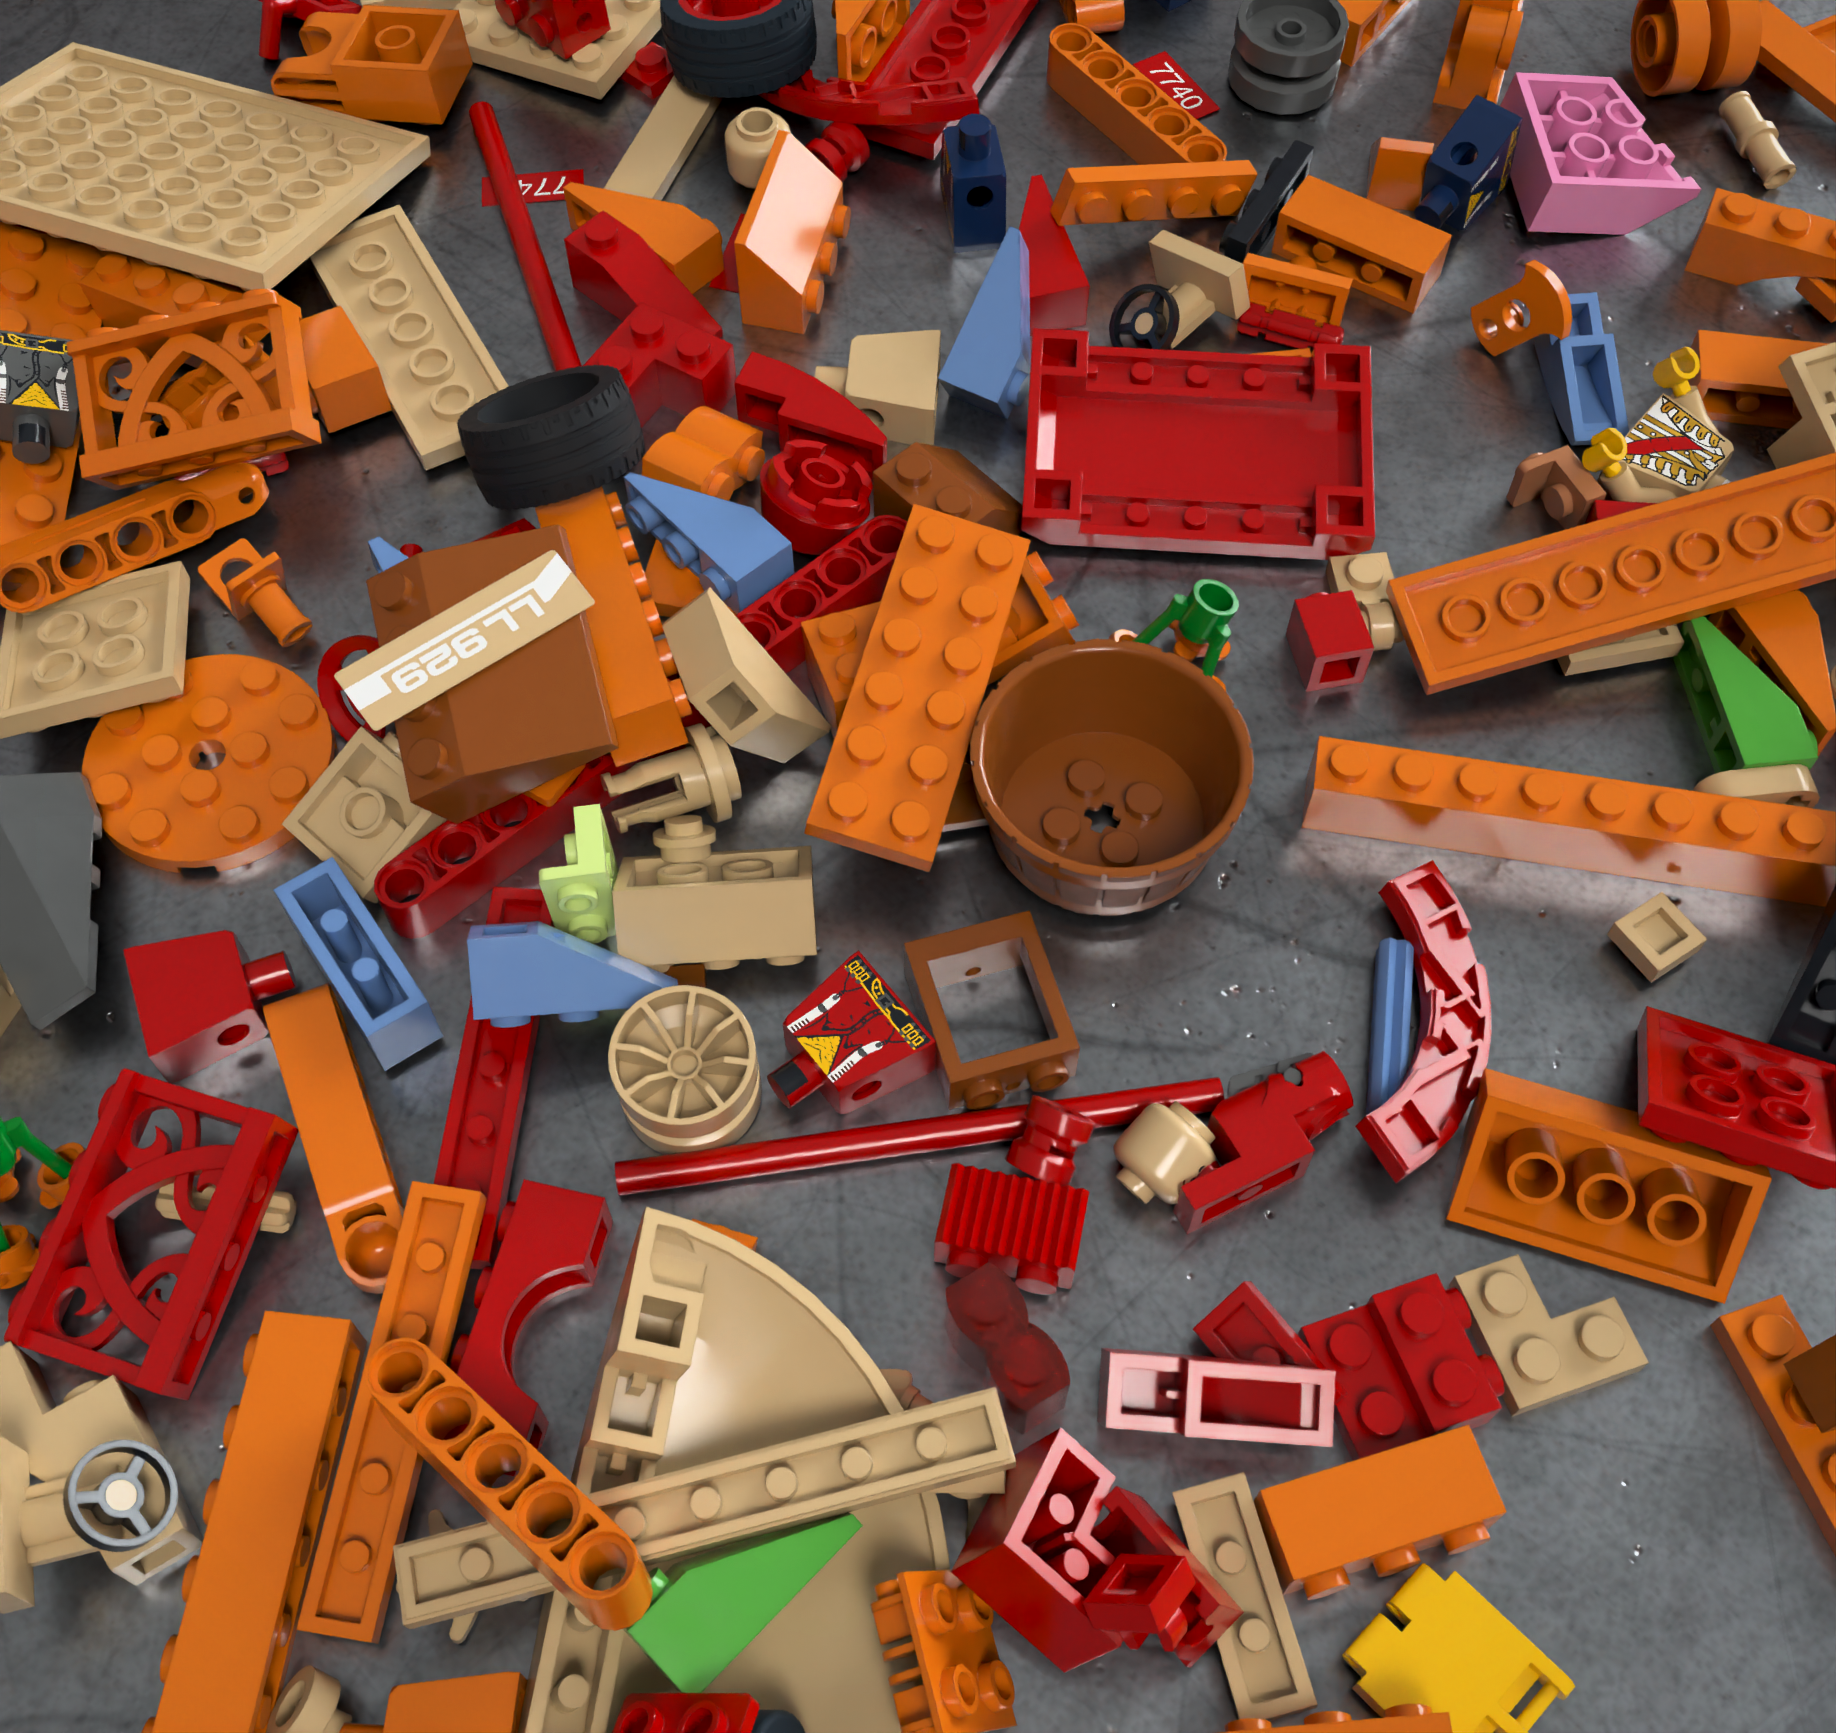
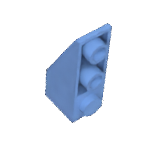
M632 472L624 476L629 501L625 505V509L633 525L641 533L647 534L650 532L662 543L669 559L678 568L683 569L687 567L699 578L704 591L711 587L718 597L736 614L794 574L792 543L754 508Z
M540 921L471 926L467 938L473 1019H490V1025L494 1027L522 1026L531 1022V1016L558 1014L559 1020L563 1022L590 1021L599 1017L600 1010L626 1009L627 1011L639 999L656 990L678 986V980Z

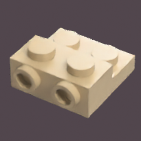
M361 726L283 821L282 825L323 862L333 857L354 890L363 899L376 904L378 898L374 892V880L378 871L389 861L446 822L447 819L410 803L397 735L389 731L383 739Z

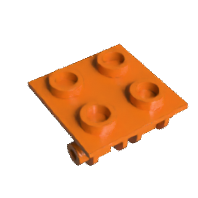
M951 1570L900 1572L896 1574L897 1579L885 1581L874 1586L877 1601L871 1603L870 1606L874 1615L880 1644L887 1645L912 1637L913 1640L912 1642L882 1652L884 1662L916 1654L919 1664L918 1667L889 1676V1685L896 1686L919 1679L923 1680L922 1685L893 1694L901 1733H983L1017 1726L1012 1708L1015 1698L1014 1685L1007 1667L999 1659L991 1629L994 1613L990 1606L951 1573Z

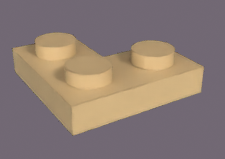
M1519 1254L1456 1275L1449 1284L1450 1288L1455 1287L1460 1291L1468 1305L1472 1321L1470 1331L1481 1353L1490 1355L1500 1370L1505 1389L1502 1397L1512 1417L1639 1372L1649 1363L1615 1297L1551 1319Z

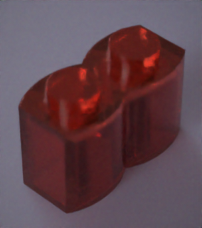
M988 1262L947 1287L945 1293V1327L949 1340L962 1360L971 1368L983 1374L985 1390L996 1387L1005 1423L1023 1435L1065 1408L1070 1387V1375L1065 1358L1052 1338L1042 1329L1029 1322L1026 1303L1013 1280L1000 1268Z

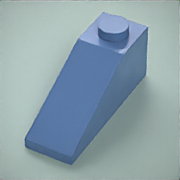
M1009 226L938 377V380L949 396L1006 420L1013 406H1020L1029 392V373L1031 367L1029 250L1020 230Z

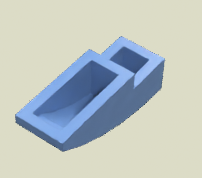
M1597 292L1568 294L1572 309V325L1569 336L1562 340L1552 334H1541L1534 337L1542 376L1551 404L1571 446L1591 445L1592 436L1607 428H1615L1625 437L1629 432L1614 335L1613 333L1604 334Z

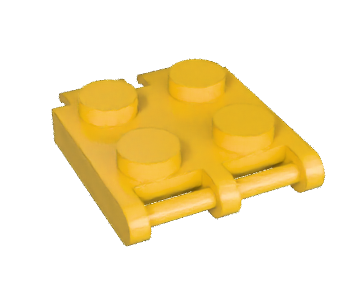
M1422 1563L1386 1603L1389 1611L1405 1627L1400 1631L1387 1617L1378 1613L1342 1654L1343 1659L1361 1676L1352 1689L1381 1718H1384V1711L1392 1706L1424 1704L1430 1706L1433 1713L1449 1712L1453 1733H1528L1556 1697L1565 1700L1575 1688L1573 1681L1462 1576L1454 1571L1444 1581L1425 1563ZM1538 1680L1543 1685L1519 1716L1514 1719L1509 1713L1535 1681Z

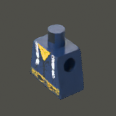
M1476 95L1429 158L1421 201L1414 210L1416 220L1440 229L1445 223L1458 231L1466 230L1507 187L1523 118ZM1477 152V158H1476L1475 161H1474V156H1475V153Z
M968 114L960 120L959 126L947 127L942 131L940 188L954 253L999 249L1006 235V169L996 126L991 124V121L981 114ZM980 186V207L972 206L967 201L968 193Z

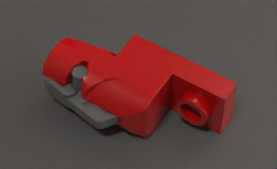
M1325 1051L1315 1055L1305 1053L1278 1061V1063L1234 1075L1230 1078L1227 1098L1218 1103L1211 1113L1207 1128L1216 1137L1210 1146L1221 1167L1217 1161H1214L1205 1167L1195 1180L1181 1186L1178 1193V1203L1174 1206L1173 1212L1186 1234L1305 1175L1315 1152L1310 1141L1336 1121L1350 1115L1347 1109L1354 1106L1352 1094L1343 1073Z

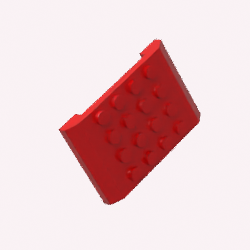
M1033 328L1022 531L1050 545L1329 560V557L1356 555L1371 550L1375 539L1371 346L1314 343L1311 357L1089 346V331Z

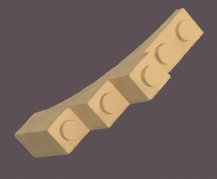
M11 1341L0 1346V1435L29 1453V1473L42 1482L68 1477L72 1468L87 1452L100 1444L113 1440H134L154 1448L166 1459L137 1395L114 1375L105 1380L97 1379L79 1385L64 1397L61 1405L56 1406L38 1363ZM114 1452L101 1455L87 1463L81 1473L119 1465L123 1468L124 1472L133 1454ZM145 1461L137 1477L143 1485L145 1492L144 1503L139 1511L151 1529H153L160 1520L164 1510L165 1491L160 1476ZM178 1485L176 1510L169 1524L159 1535L149 1543L134 1550L124 1552L100 1550V1553L112 1572L137 1586L202 1547L203 1537ZM126 1529L127 1539L136 1538L134 1534Z

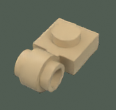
M1387 552L1329 557L1326 575L1331 593L1353 590L1374 645L1373 651L1389 650L1392 648L1393 643H1401L1404 637L1386 593L1388 580L1394 579Z

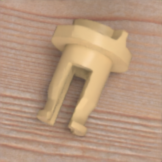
M702 723L685 727L684 729L689 743L685 744L686 748L636 763L627 771L611 776L609 772L600 775L604 791H608L610 797L673 778L676 787L674 791L610 811L619 834L628 832V826L637 823L659 822L702 807H706L714 823L732 818L731 801L742 797L740 780L726 741L720 734L716 733L712 726L705 728Z

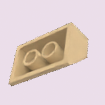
M811 846L711 852V856L707 859L688 863L666 862L661 859V855L623 857L612 890L618 955L661 973L667 972L670 966H675V964L701 962V964H704L705 969L722 970L739 965L740 960L766 958L768 964L785 966L802 962L805 959L804 956L817 955Z

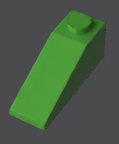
M1706 616L1685 621L1680 629L1684 644L1678 655L1673 656L1715 774L1729 770L1787 764H1801L1807 766L1810 770L1818 759V745L1814 733L1807 729L1798 705Z
M844 1513L721 1547L675 1563L665 1573L656 1567L648 1572L653 1588L649 1608L640 1620L623 1630L679 1693H702L863 1525L853 1514Z

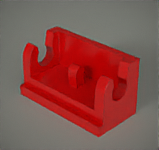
M1115 1486L1102 1500L1109 1514L1101 1523L1093 1527L1090 1535L1116 1558L1119 1554L1186 1556L1196 1584L1179 1607L1186 1617L1188 1627L1187 1632L1173 1652L1186 1667L1191 1668L1244 1611L1142 1496Z

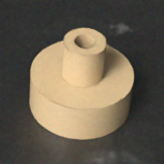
M311 1665L302 1668L289 1681L279 1696L270 1715L266 1733H340L344 1723H352L351 1715L336 1708L341 1691L340 1681Z

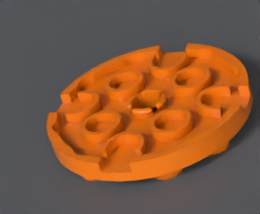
M239 654L206 655L185 660L183 694L169 697L160 702H148L103 715L94 728L86 746L82 775L88 779L102 818L103 832L123 853L142 864L167 872L180 873L181 868L215 866L217 871L221 872L264 858L295 837L282 823L334 760L337 741L325 708H322L320 698L301 677L291 670L272 661L254 656ZM201 752L205 755L211 753L226 754L219 766L210 770L196 769L200 761L199 754Z

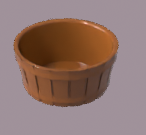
M1092 639L1074 642V645L1067 643L1047 649L1031 657V661L1027 662L1025 660L1012 669L997 683V689H992L983 702L976 718L977 726L974 725L970 742V761L977 800L989 824L991 838L996 850L1010 872L1040 898L1054 905H1059L1063 909L1087 915L1120 916L1132 914V912H1140L1175 897L1188 887L1202 872L1210 857L1229 837L1246 805L1251 790L1249 787L1253 781L1254 756L1253 748L1249 747L1252 743L1247 725L1239 709L1233 707L1235 703L1211 676H1205L1203 670L1190 661L1169 651L1167 653L1162 652L1161 648L1127 640L1115 642V639ZM1102 805L1110 806L1113 808L1112 818L1120 822L1118 827L1106 826L1102 833L1091 830L1092 820L1084 816L1085 812L1088 809L1099 811Z

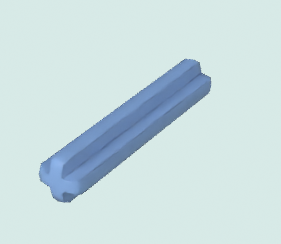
M1385 938L1380 941L1379 947L1376 950L1366 1105L1367 1115L1382 1106L1401 1084L1408 1070L1414 947L1407 940Z

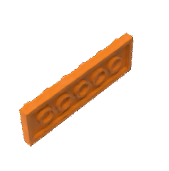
M913 504L806 822L804 834L930 872L1031 540Z

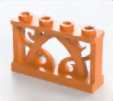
M253 289L244 292L242 299L223 304L219 302H200L192 305L190 312L174 316L161 314L147 315L138 320V325L121 329L113 327L95 328L87 332V337L67 342V353L73 358L85 454L79 455L82 479L113 490H120L322 444L319 421L312 417L299 323L302 320L301 307L280 296L274 290ZM269 329L273 346L272 353L262 366L251 371L248 366L254 364L260 358L264 343L257 341L253 347L247 349L243 343L244 336L248 333ZM222 340V347L214 342ZM191 355L207 361L231 381L213 395L204 411L202 427L192 429L189 421L178 410L157 402L171 377ZM131 362L132 371L126 378L114 376L118 385L131 391L128 401L115 400L109 392L107 372L111 366ZM276 375L281 409H276L263 383ZM241 395L243 399L230 403V405L238 408V418L224 421L223 411L234 398ZM112 412L123 414L118 447L116 445ZM152 415L163 416L169 420L170 430L167 435L155 436L156 429L161 423L150 421Z

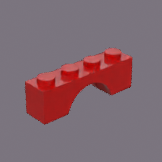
M524 1179L516 1202L509 1200L502 1211L497 1232L498 1241L502 1242L494 1267L486 1266L479 1277L474 1296L475 1308L479 1310L470 1335L462 1334L456 1343L450 1369L540 1452L549 1422L539 1404L517 1386L514 1374V1353L517 1340L530 1317L546 1302L572 1290L593 1287L613 1225V1219L605 1197ZM468 1424L457 1426L443 1440L457 1437L463 1433ZM519 1471L503 1474L497 1478L492 1486L498 1488L506 1486L515 1479Z

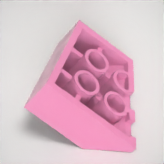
M1515 73L1500 107L1523 118L1510 177L1527 231L1626 235L1691 201L1700 193L1701 188L1691 176L1682 179L1671 166L1675 155L1665 143L1655 145L1641 128L1646 119L1613 77Z

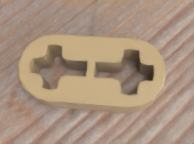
M1801 764L1719 772L1703 779L1693 788V791L1807 808H1813L1820 799L1810 770L1807 766Z

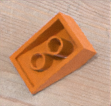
M833 0L831 13L833 19H836L838 78L861 82L866 80L910 17V0Z

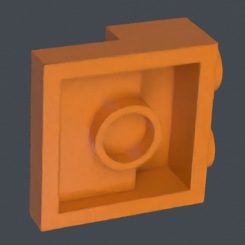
M1037 551L1026 556L987 686L1008 674L1025 660L1029 662L1031 657L1047 649L1067 643L1074 645L1075 640L1070 631L1079 626V623L1062 594L1052 600L1044 587L1054 582Z

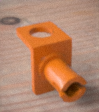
M242 538L198 566L200 577L238 622L255 611L277 637L282 647L294 645L310 632L313 626L312 622L303 615L284 592L287 590L283 563L276 552L262 558L249 541ZM242 561L251 565V567L228 581L226 585L222 582L221 573L228 564Z

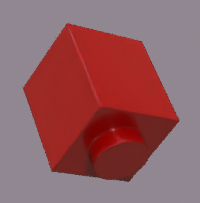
M1353 590L1331 594L1319 592L1311 594L1306 598L1295 599L1286 631V638L1305 691L1310 692L1362 683L1372 657L1374 645Z

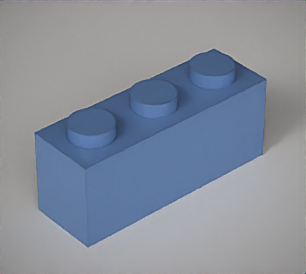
M333 857L273 889L292 926L384 1071L443 1037L428 1001Z

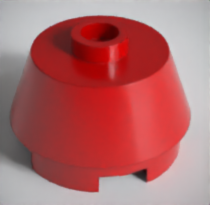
M791 440L785 443L781 453L773 456L761 468V516L792 543V550L810 555H821L855 531L868 518L870 513L868 498L873 489L872 481L866 470L857 461L854 460L851 468H849L839 460L825 455L828 445L812 440Z

